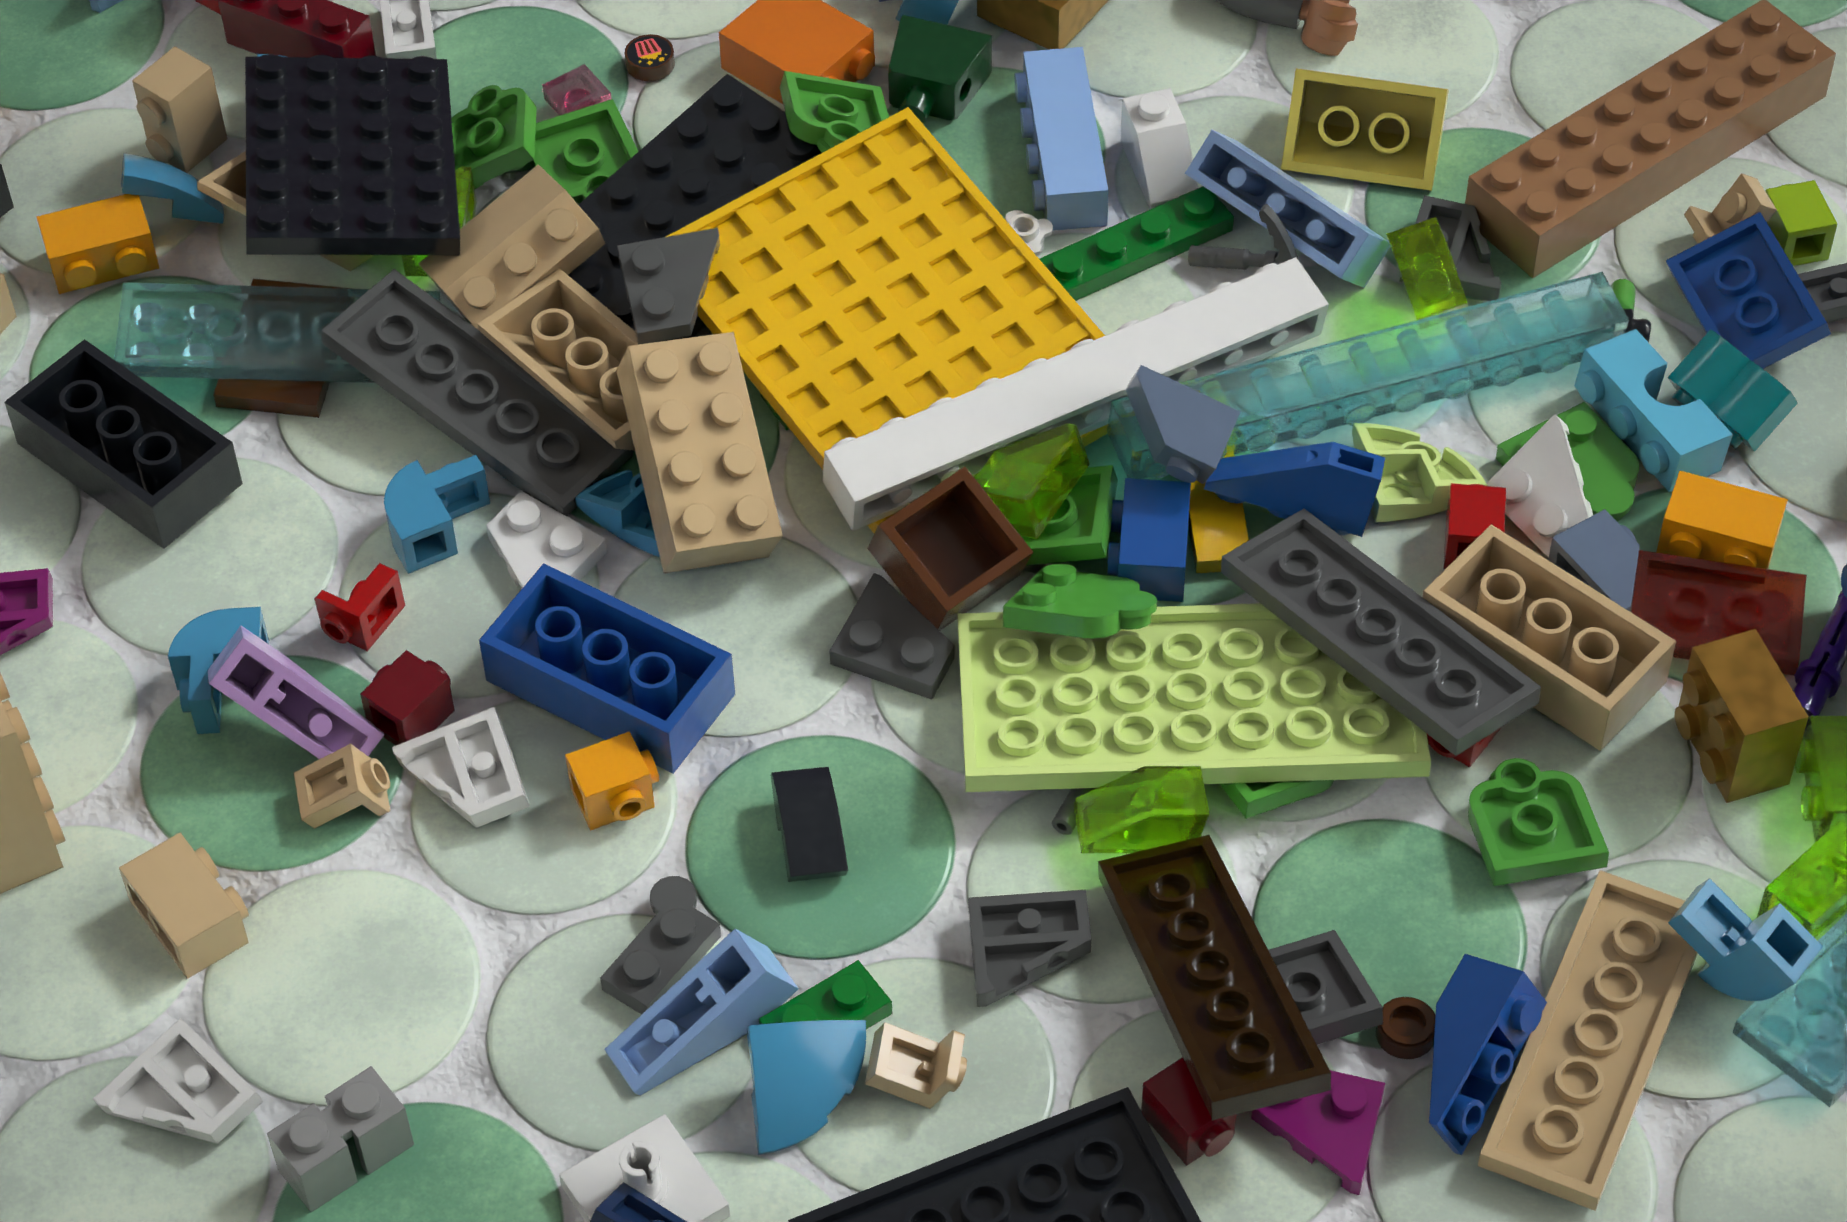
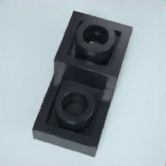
M829 767L772 772L770 776L777 828L782 834L788 882L846 876L848 872L846 851Z

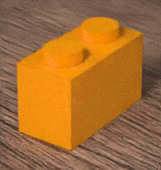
M123 194L37 216L59 294L160 268L139 195Z
M1679 471L1663 519L1656 553L1673 557L1682 562H1691L1728 572L1733 576L1764 582L1779 536L1788 499Z

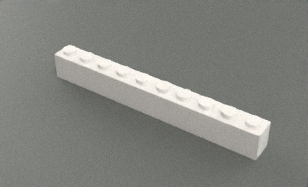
M1297 257L1278 265L1276 263L1267 264L1257 270L1254 275L1234 283H1221L1208 294L1188 302H1175L1169 305L1162 313L1142 321H1129L1119 327L1117 331L1096 340L1086 339L1080 341L1065 353L1048 360L1045 358L1034 360L1021 371L1001 379H988L978 385L975 390L953 399L949 397L939 399L926 410L907 418H893L884 423L878 430L861 437L842 439L834 444L831 449L824 451L822 481L852 531L895 514L964 466L975 479H978L1135 413L1126 393V388L1140 365L1193 389L1321 335L1329 303Z

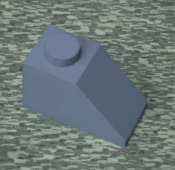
M1140 365L1126 388V393L1154 461L1166 466L1165 470L1176 479L1189 483L1198 481L1204 484L1217 468L1240 411Z
M1604 509L1552 537L1548 558L1550 562L1630 612L1640 545L1628 527L1620 525Z

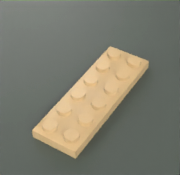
M1599 871L1545 998L1547 1004L1542 1011L1541 1020L1537 1028L1529 1036L1480 1152L1479 1167L1596 1211L1698 955L1668 924L1685 900L1610 873Z

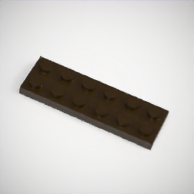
M1210 835L1098 861L1099 880L1212 1120L1331 1090V1072Z

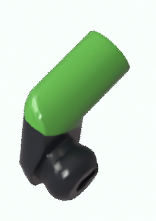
M1627 279L1614 281L1609 289L1608 311L1615 336L1617 337L1637 329L1649 343L1651 322L1647 319H1634L1636 295L1634 284Z

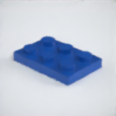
M1761 212L1666 260L1672 276L1704 332L1707 334L1710 329L1715 331L1763 369L1831 335L1826 320Z

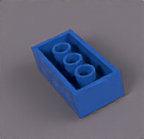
M544 563L479 639L486 681L604 740L630 731L639 751L648 749L656 766L673 774L735 696L731 653Z

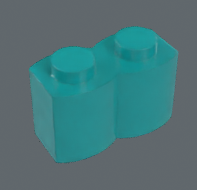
M1711 329L1667 377L1677 390L1672 398L1680 406L1701 399L1733 434L1729 445L1734 449H1737L1743 443L1755 452L1798 404L1790 390Z

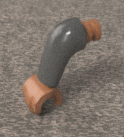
M1216 0L1231 11L1264 23L1297 29L1300 21L1303 20L1304 25L1301 33L1303 43L1308 48L1325 55L1338 56L1347 42L1354 41L1358 23L1355 20L1357 15L1356 9L1349 5L1350 0Z

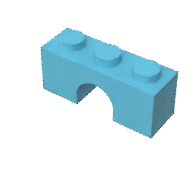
M1637 329L1584 349L1574 385L1582 399L1592 405L1608 423L1611 430L1641 460L1647 472L1654 475L1668 492L1673 491L1679 471L1703 477L1721 471L1733 434L1701 399L1681 406H1671L1656 401L1668 363Z

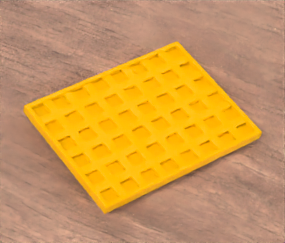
M909 107L668 235L674 236L718 228L720 247L718 253L714 254L708 273L709 281L704 297L699 300L697 307L698 316L713 334L734 332L743 372L822 470L824 451L831 449L834 444L842 439L861 437L878 430L884 423L893 418H907L926 410L939 399L947 397L953 399L975 390L978 385L988 379L1004 378L1021 371L1034 360L1040 358L1048 360L1069 351L1080 341L1086 339L1096 340L1105 336ZM1135 413L978 478L976 481L993 501L1005 494L1008 486L1017 478L1030 473L1043 472L1132 420L1136 415ZM892 515L885 517L881 520H878L876 522H873L867 526L871 529L873 533H875L878 525L886 519H888L889 517H891Z

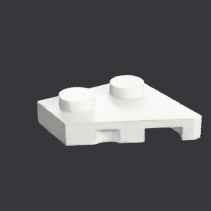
M1556 414L1486 483L1487 486L1506 488L1505 514L1548 558L1552 537L1593 516L1590 502L1585 499L1583 493L1584 481L1580 467L1573 458L1567 435H1570L1568 426Z
M520 491L486 525L490 542L499 557L505 559L508 572L516 586L520 585L521 588L526 585L543 563L577 580H581L607 553L606 539L523 491Z
M495 707L392 747L393 753L401 767L476 828L530 807L501 719Z
M181 1018L93 1098L97 1105L108 1115L216 1144L223 1140L263 1102L258 1093Z

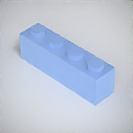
M1083 47L1024 51L1023 72L1014 74L1017 103H1026V108H1020L1022 137L1032 139V144H1026L1028 174H1037L1038 180H1032L1034 211L1043 210L1044 219H1048L1052 223L1053 230L1107 226L1108 185Z
M1211 130L1185 172L1186 175L1266 229V223L1261 221L1259 211L1263 205L1268 204L1282 221L1297 250L1339 278L1365 288L1392 243L1237 140L1214 130Z

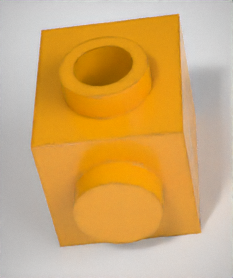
M630 731L565 754L570 788L590 831L618 820L626 821L633 819L643 811L655 807L652 784L659 782L657 767L648 749L639 751Z

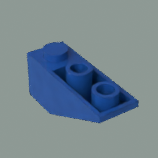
M1327 442L1220 458L1217 468L1206 480L1204 490L1214 492L1220 499L1230 503L1247 502L1267 508L1270 513L1283 519H1287L1300 510L1306 509L1339 535H1348L1350 533L1362 537L1381 482L1385 457L1336 442Z
M1464 954L1436 1003L1429 1115L1431 1126L1450 1149L1461 1156L1472 1136L1481 1128L1487 1109L1501 1084L1509 1078L1514 1061L1530 1033L1537 1028L1542 1017V1011L1547 1004V1001L1524 971L1468 954Z

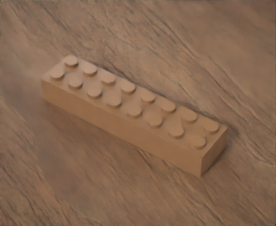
M1761 0L1470 175L1465 204L1475 206L1481 223L1480 234L1530 277L1534 278L1826 97L1836 53L1770 2Z

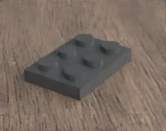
M1335 930L1269 949L1317 1045L1383 1024L1382 1005Z

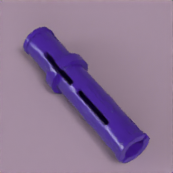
M1843 591L1840 592L1837 603L1809 659L1800 663L1794 675L1796 686L1793 692L1809 716L1805 731L1815 728L1827 699L1836 695L1842 683L1840 672L1847 660V598Z

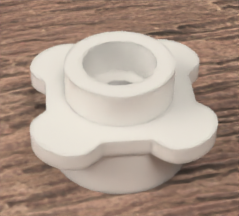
M1020 210L1010 211L1005 216V220L1038 257L1044 248V238L1053 233L1052 223L1044 218L1037 220L1034 216Z

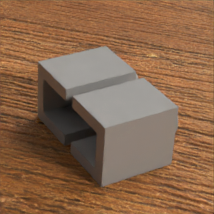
M372 1066L325 1095L327 1107L322 1111L313 1103L267 1133L278 1171L310 1212H313L358 1182L350 1151L345 1142L352 1136L354 1137L361 1167L368 1175L414 1145L405 1107Z

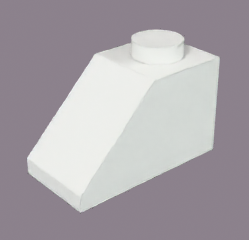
M1171 88L1122 98L1120 141L1149 209L1197 189V181L1185 174L1193 158L1186 122Z

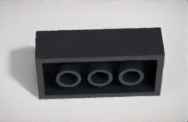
M85 339L4 402L17 444L163 549L243 484L232 441Z

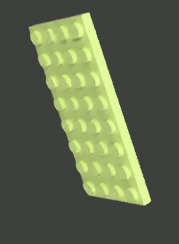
M1260 603L1157 607V610L1151 614V623L1148 626L1132 630L1121 629L1112 636L1094 639L1003 627V612L957 614L966 792L1430 776L1431 757L1427 733Z

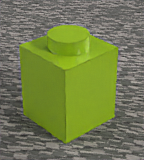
M1816 181L1785 184L1766 189L1765 192L1777 209L1767 224L1791 264L1797 266L1828 260L1838 223Z

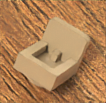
M884 1022L874 1033L865 1084L931 1109L949 1091L955 1092L964 1078L967 1068V1059L962 1057L965 1034L952 1030L938 1043Z

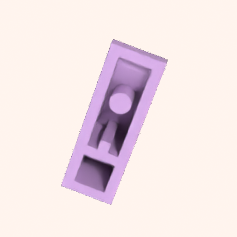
M243 626L238 628L207 671L208 681L211 686L318 759L349 744H352L369 756L384 736L383 731L305 670Z

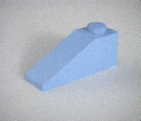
M734 929L604 1050L633 1092L641 1096L746 1035L749 1025H759V1018L781 1006L799 988L768 946Z

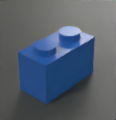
M1125 478L1124 499L1113 500L1111 532L1121 533L1120 543L1109 542L1107 575L1125 577L1136 581L1140 585V591L1153 594L1158 601H1184L1191 483Z

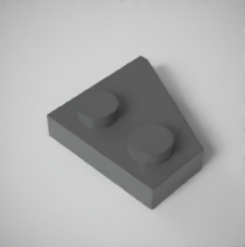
M1424 195L1401 266L1399 282L1498 303L1501 281L1499 276L1495 277L1490 265L1491 252L1486 238L1480 234L1481 223L1475 206Z
M718 228L617 246L618 258L638 345L691 336L698 315L697 307L699 300L704 297L709 281L708 273L714 254L718 253L720 247Z
M873 573L829 651L830 664L933 699L955 659V645L885 578Z
M1086 890L968 898L977 1007H986L1091 952L1092 939Z

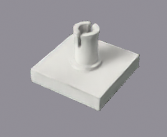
M666 1114L559 1174L561 1187L585 1222H590L595 1209L623 1182L687 1222H721L730 1217L729 1203Z

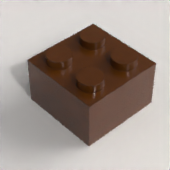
M965 466L880 523L867 548L907 600L939 631L958 619V613H967L1020 576L1033 554L1031 548Z

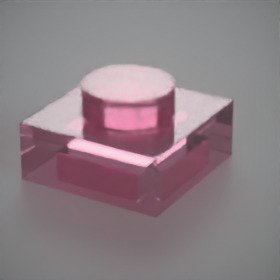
M585 64L542 84L545 101L559 116L612 99L611 92Z

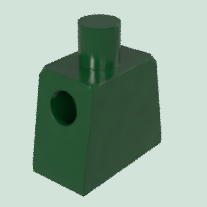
M902 15L888 70L889 103L893 107L899 108L898 112L909 107L923 125L928 116L945 120L957 119L992 72V35Z

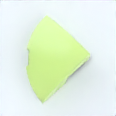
M1353 424L1352 437L1354 448L1385 457L1381 482L1371 509L1375 522L1413 519L1447 510L1451 483L1487 486L1476 468L1449 447L1444 448L1441 459V453L1437 448L1428 443L1420 442L1421 436L1418 433L1381 424Z

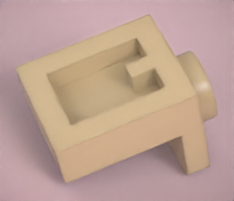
M1741 173L1728 192L1723 195L1712 213L1690 206L1684 213V216L1694 231V240L1700 243L1758 212H1761L1766 222H1768L1777 209L1758 179Z
M352 744L294 772L301 820L314 829L361 805L379 817L390 812L387 790L390 788V779L385 767L378 759H371Z

